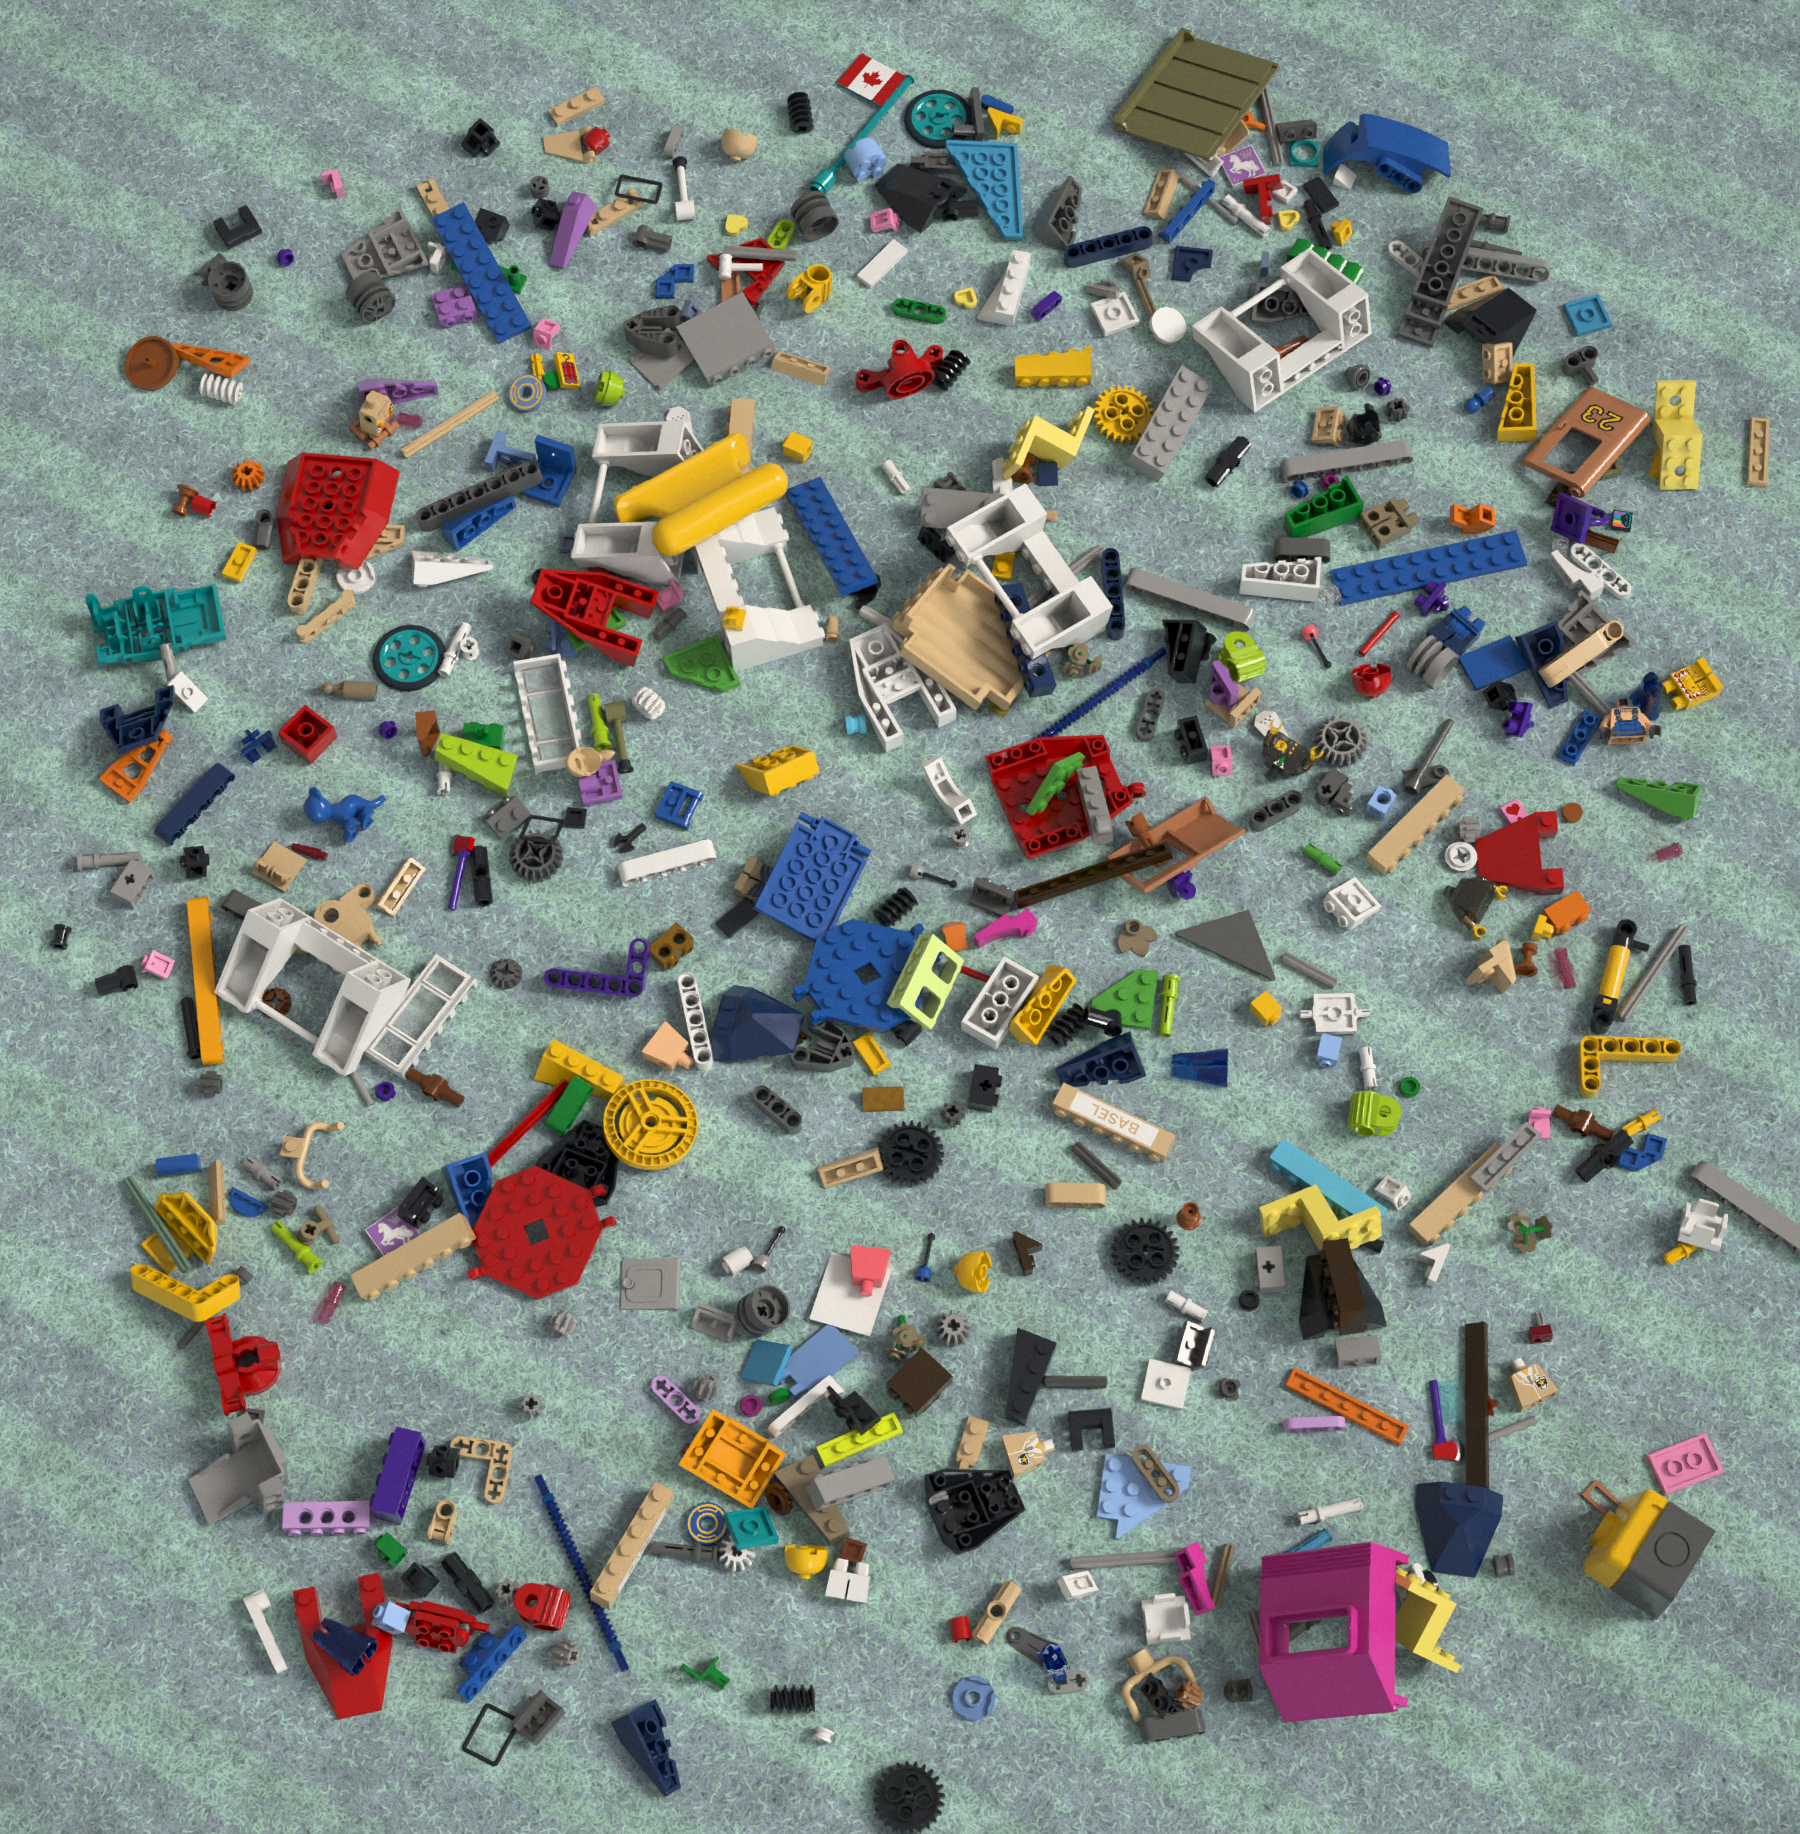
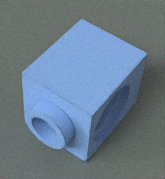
M1379 785L1367 804L1366 812L1383 821L1395 803L1397 795L1391 789L1383 788ZM1378 800H1383L1386 804H1381Z
M1322 1033L1315 1062L1325 1068L1335 1067L1342 1038Z
M390 1601L379 1603L373 1611L374 1618L371 1624L393 1635L403 1633L411 1612Z

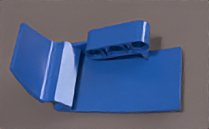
M1361 114L1359 125L1351 121L1347 122L1323 147V173L1325 175L1347 159H1355L1358 162L1365 160L1376 166L1378 175L1409 193H1418L1422 189V172L1427 167L1448 178L1451 176L1448 142L1411 125L1376 115Z

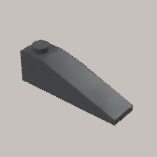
M1072 176L1065 180L1037 217L1031 229L1041 243L1062 250L1073 244L1076 238V232L1072 231L1073 223H1078L1075 209L1080 207L1082 188Z
M1259 282L1249 284L1247 300L1271 284ZM1283 286L1248 309L1250 320L1265 323L1309 316L1298 294L1292 288Z

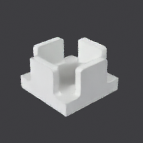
M1698 1199L1695 1209H1691V1204L1687 1203L1681 1214L1677 1241L1719 1252L1722 1238L1727 1228L1728 1214H1724L1723 1218L1715 1216L1719 1204L1704 1199Z
M1175 1593L1154 1595L1150 1600L1141 1601L1147 1645L1191 1640L1188 1604L1185 1602V1595L1175 1597Z

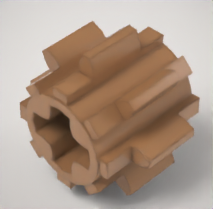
M1183 1681L1180 1685L1178 1684L1174 1692V1698L1181 1707L1188 1710L1191 1708L1196 1709L1203 1700V1691L1200 1690L1201 1687L1190 1681Z

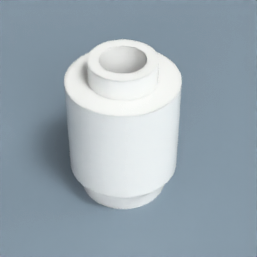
M745 1246L742 1248L738 1247L722 1257L723 1262L721 1266L727 1274L731 1272L732 1275H735L749 1266L750 1262L754 1259Z

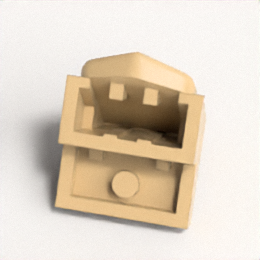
M1504 938L1497 940L1495 946L1476 962L1479 967L1466 979L1471 986L1476 982L1481 984L1489 978L1501 993L1507 991L1516 981L1508 940Z

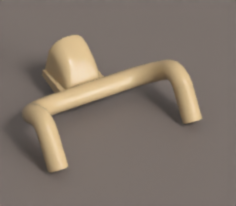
M320 1121L313 1122L306 1127L302 1138L284 1137L280 1156L296 1159V1179L305 1188L320 1190L329 1186L328 1180L310 1181L303 1173V1166L313 1132L318 1129L327 1132L339 1131L344 1129L345 1125L343 1122L334 1124Z
M1145 1647L1127 1658L1136 1675L1125 1682L1122 1687L1121 1696L1130 1711L1133 1721L1139 1722L1141 1715L1130 1695V1690L1136 1684L1145 1680L1150 1672L1154 1674L1166 1666L1177 1665L1183 1671L1187 1681L1195 1684L1197 1682L1192 1669L1183 1658L1167 1656L1154 1662Z

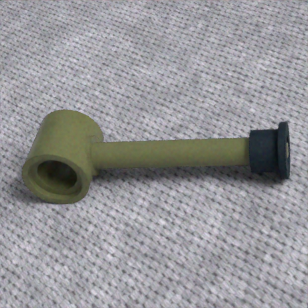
M624 701L604 704L607 723H614L620 758L618 773H631L634 768L627 757L621 723L627 720Z

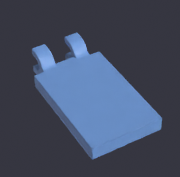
M827 1324L790 1355L779 1383L782 1384L789 1377H792L797 1384L789 1389V1394L796 1400L805 1391L809 1392L827 1376H834L858 1355V1351L835 1326Z

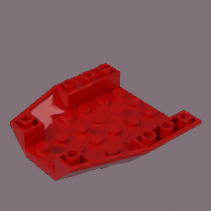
M302 452L289 460L276 508L283 563L299 565L301 557L336 560L341 569L359 570L389 522L400 471L375 458ZM335 471L341 472L337 477L332 476ZM327 504H333L331 509H324ZM320 537L326 538L322 543L316 542Z
M1104 735L1039 737L985 756L993 787L1021 852L1028 859L1081 842L1090 836L1077 787V773H1074L1062 789V792L1068 795L1066 799H1058L1055 794L1048 802L1044 811L1034 815H1030L1028 812H1021L1019 809L1023 804L1029 806L1054 763L1080 752L1085 756L1082 761V768L1096 766L1099 778L1105 783L1102 789L1111 820L1133 804L1126 785L1122 786L1111 762V751Z

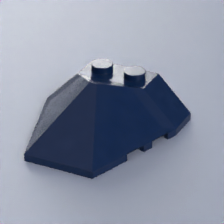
M171 685L156 690L155 705L127 715L123 713L119 704L100 709V723L119 754L157 741L175 701V686Z
M733 985L722 995L711 1031L713 1060L736 1063L742 1059L749 1058L753 1060L760 1056L768 1055L771 1057L794 1053L805 1015L752 987Z
M1441 1481L1417 1484L1415 1507L1431 1572L1476 1577L1502 1517L1503 1495L1486 1487Z

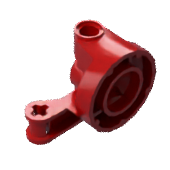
M897 340L893 343L891 358L887 362L889 369L880 372L866 369L858 371L856 374V388L860 392H868L883 386L887 397L891 399H901L916 394L933 382L935 378L933 369L938 367L943 361V349L939 345H931L921 358H917L912 347L905 340ZM903 350L904 353H898L897 351Z
M222 1313V1316L205 1320V1326L212 1346L213 1364L219 1380L223 1411L225 1416H229L233 1412L247 1411L244 1395H259L269 1390L277 1382L281 1372V1357L276 1341L269 1342L267 1339L258 1336H244L233 1341L227 1314ZM250 1353L258 1354L259 1363L255 1362L250 1367H237L239 1360L244 1355Z

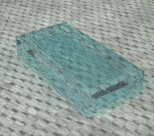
M1459 1379L1438 1381L1445 1424L1466 1422Z

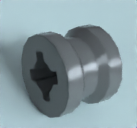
M535 176L531 179L530 188L533 197L537 199L547 197L549 194L548 180L543 176Z
M1511 1553L1502 1557L1493 1555L1492 1561L1496 1577H1501L1503 1574H1508L1509 1576L1515 1574L1514 1560Z

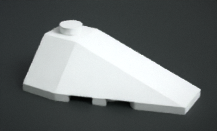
M411 552L413 584L419 587H427L428 585L493 569V564L488 559L465 557L464 560H460L459 557L452 554L442 558L437 556L438 552Z

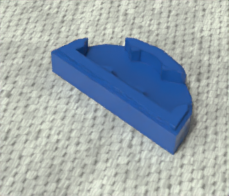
M232 1187L230 1202L234 1211L239 1215L247 1218L257 1217L269 1208L268 1205Z

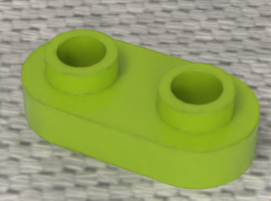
M789 219L780 220L768 237V244L773 249L785 250L795 234V224Z

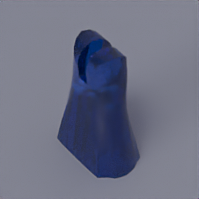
M1654 672L1647 673L1629 696L1633 706H1639L1638 708H1640L1641 713L1650 721H1655L1661 714V695L1664 687L1661 682L1657 683L1659 678Z
M1228 1048L1172 1054L1171 1063L1173 1065H1184L1171 1067L1172 1077L1227 1088Z
M325 1617L320 1624L329 1633L326 1635L324 1632L316 1629L311 1635L312 1639L350 1676L358 1675L366 1664L362 1657L369 1660L377 1651L378 1640Z

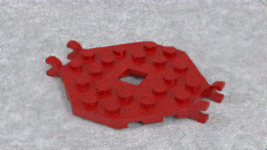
M537 1166L497 1180L473 1230L476 1239L471 1241L472 1243L469 1246L475 1245L482 1267L467 1271L469 1279L475 1280L487 1275L537 1299H542L578 1285L603 1230L618 1225L615 1217L612 1215L600 1221L593 1198L606 1194L604 1185L599 1184L587 1190ZM543 1219L549 1239L530 1245L525 1226Z

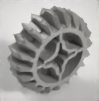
M1342 714L1339 716V719L1334 715L1331 717V720L1326 718L1324 724L1320 723L1315 732L1314 743L1316 744L1315 746H1318L1316 750L1319 751V754L1324 751V761L1327 762L1331 759L1332 766L1335 762H1339L1340 767L1343 765V762L1347 766L1351 764V761L1356 763L1358 758L1363 757V752L1367 749V732L1362 731L1363 724L1357 725V719L1353 722L1350 721V715L1347 719H1343ZM1350 734L1355 737L1357 745L1350 739ZM1325 736L1329 737V740L1333 743L1332 747L1327 744Z

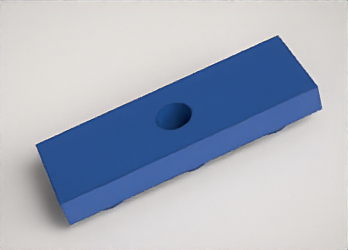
M1584 710L1557 754V758L1575 766L1602 718Z

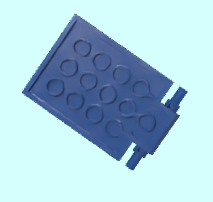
M801 812L798 819L809 824V827L813 830L799 822L794 825L753 909L816 943L817 936L835 927L867 860L851 851H857L868 857L872 850L861 845L860 841L856 840L857 835L823 816L820 819L817 817L813 818Z

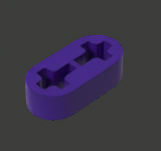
M1052 291L1033 308L1031 315L1037 321H1041L1060 305L1063 297L1056 291Z

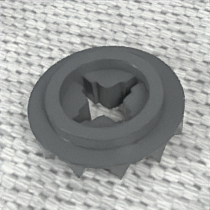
M501 958L498 962L493 963L490 969V979L500 989L513 988L522 978L520 965L517 961L510 958ZM508 966L509 973L512 974H507L505 979H503V974L500 972H504Z

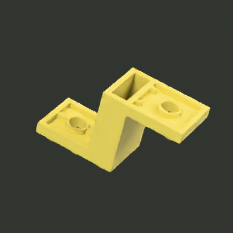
M1656 380L1652 436L1661 450L1659 490L1698 489L1703 434L1693 419L1696 390L1695 380ZM1675 395L1680 397L1677 403H1670L1671 397ZM1678 466H1684L1685 468L1681 474L1675 473V469Z
M1088 406L1083 411L1080 410L1076 418H1072L1069 422L1068 428L1070 430L1068 433L1036 415L1030 421L1027 420L1023 428L1020 427L1016 432L1015 437L1017 440L1008 451L1010 456L1002 465L1004 471L1001 476L1008 480L1022 467L1028 452L1046 463L1057 462L1058 469L1064 468L1076 456L1095 409Z
M1316 1184L1259 1207L1261 1232L1264 1238L1276 1235L1283 1230L1303 1223L1319 1251L1322 1250L1324 1241L1348 1238L1350 1249H1355L1361 1244L1375 1241L1382 1236L1381 1211L1377 1205L1338 1221Z
M1396 1566V1583L1409 1590V1593L1395 1618V1641L1413 1653L1458 1673L1461 1665L1454 1661L1455 1656L1444 1650L1440 1652L1442 1648L1436 1645L1456 1603L1449 1599L1450 1594L1441 1589L1436 1591L1437 1586L1428 1581L1421 1583L1422 1579L1412 1573L1406 1576L1408 1572Z

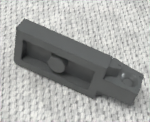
M925 152L921 156H911L910 166L912 168L925 172L961 174L949 153Z

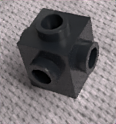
M539 198L531 209V215L533 216L536 228L552 231L560 219L555 201Z
M1496 681L1482 691L1489 708L1505 711L1510 701H1517L1515 689L1510 683Z
M204 846L183 847V856L179 857L180 867L184 868L186 879L206 877L210 859L209 854H205Z
M435 1445L432 1452L428 1453L426 1458V1466H429V1475L454 1479L459 1469L460 1449L445 1445Z

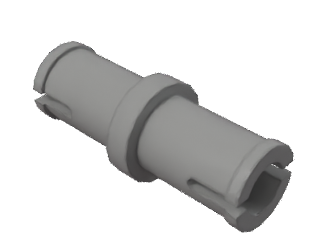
M252 1156L247 1157L249 1161L244 1160L242 1167L253 1173L257 1180L264 1181L274 1190L278 1188L276 1184L278 1186L281 1185L283 1179L271 1172L267 1165L260 1164Z

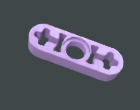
M657 1376L653 1379L651 1383L653 1393L684 1424L688 1426L696 1425L700 1420L699 1409L667 1377ZM658 1382L661 1384L665 1382V1388L670 1392L666 1398L663 1397L666 1396V1393L662 1389L657 1390ZM673 1396L682 1398V1403L679 1406H672L670 1404V1399ZM686 1403L688 1404V1405L686 1406V1409H687L690 1413H692L693 1411L695 1412V1414H694L695 1419H694V1420L691 1419V1418H689L688 1420L686 1419V1418H687V1414H686V1412L683 1410V1408H684V1406H685Z
M1343 1416L1298 1417L1284 1419L1283 1429L1285 1433L1310 1432V1430H1317L1318 1432L1342 1431L1346 1429L1345 1417Z

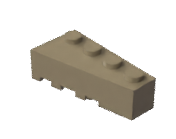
M813 1454L773 1472L774 1479L781 1486L785 1487L789 1497L796 1503L830 1546L846 1539V1537H850L849 1529L837 1505L816 1511L809 1497L806 1487L812 1482L811 1478L822 1474Z

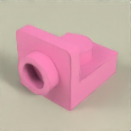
M338 169L320 173L323 186L330 184L332 193L336 192L337 198L345 197Z
M891 208L870 214L871 230L874 233L892 228L894 232H899L900 217Z
M543 318L534 328L532 343L549 350L552 338L560 330V323Z
M672 579L669 581V587L658 593L656 603L663 613L683 602L684 591L679 583L676 584Z
M1230 745L1210 746L1212 775H1232Z
M153 950L148 955H144L140 963L143 966L141 972L144 974L149 972L166 980L175 960Z
M1542 1107L1529 1111L1527 1116L1528 1123L1542 1134L1539 1140H1549L1551 1110H1545Z

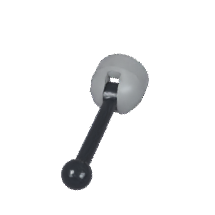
M914 862L909 874V877L912 879H921L925 876L948 884L951 888L957 886L955 880L949 881L926 873L924 867Z
M784 1226L778 1227V1233L766 1253L758 1255L754 1259L752 1265L762 1272L768 1271L771 1263L768 1256L781 1234L785 1233L786 1229Z

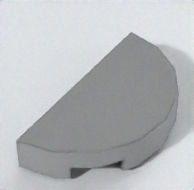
M1103 279L1101 283L1092 284L1090 282L1085 286V292L1116 300L1119 297V288L1111 280Z

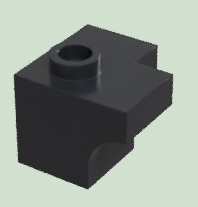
M481 118L468 129L467 136L461 142V147L474 158L480 152L488 157L500 146V141L494 135V129Z
M480 208L475 219V223L478 229H480L484 240L497 244L499 240L503 241L510 227L505 216Z

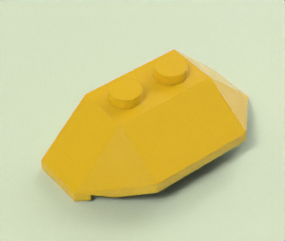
M187 1192L159 1195L154 1209L207 1266L210 1265L216 1252L218 1227L214 1220Z

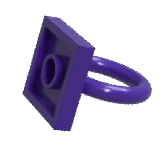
M1565 493L1558 494L1550 530L1581 544L1585 543L1588 526L1606 525L1610 517L1602 509L1584 503ZM1591 514H1593V515H1596V516H1598V517H1600V518H1596V519H1595V518H1590V516H1591Z

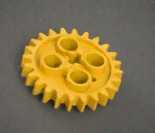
M1117 385L1116 390H1114L1111 386L1108 391L1104 390L1102 395L1098 396V401L1094 404L1095 410L1093 414L1095 415L1093 421H1098L1095 427H1101L1100 434L1107 433L1106 439L1110 436L1113 437V443L1116 439H1119L1121 445L1124 440L1129 445L1131 439L1136 443L1154 411L1153 408H1149L1152 402L1145 401L1147 395L1141 397V390L1136 393L1134 392L1135 387L1128 390L1127 385L1124 386V389ZM1133 411L1139 412L1140 415L1134 414ZM1107 414L1113 415L1114 418L1108 417ZM1123 425L1129 426L1130 429L1124 428Z

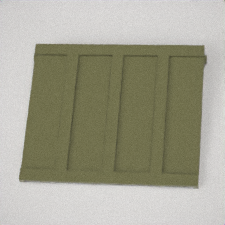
M1181 27L1112 119L1114 130L1121 134L1126 133L1211 162L1280 68L1279 63L1197 39L1191 30Z

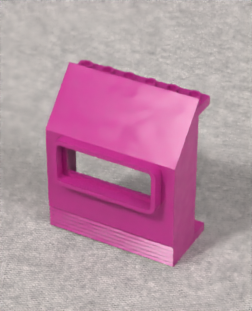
M1365 1542L1262 1556L1259 1668L1283 1722L1389 1713L1398 1711V1708L1407 1707V1698L1395 1694L1396 1566L1408 1564L1409 1555L1374 1542ZM1348 1616L1347 1647L1289 1653V1623Z

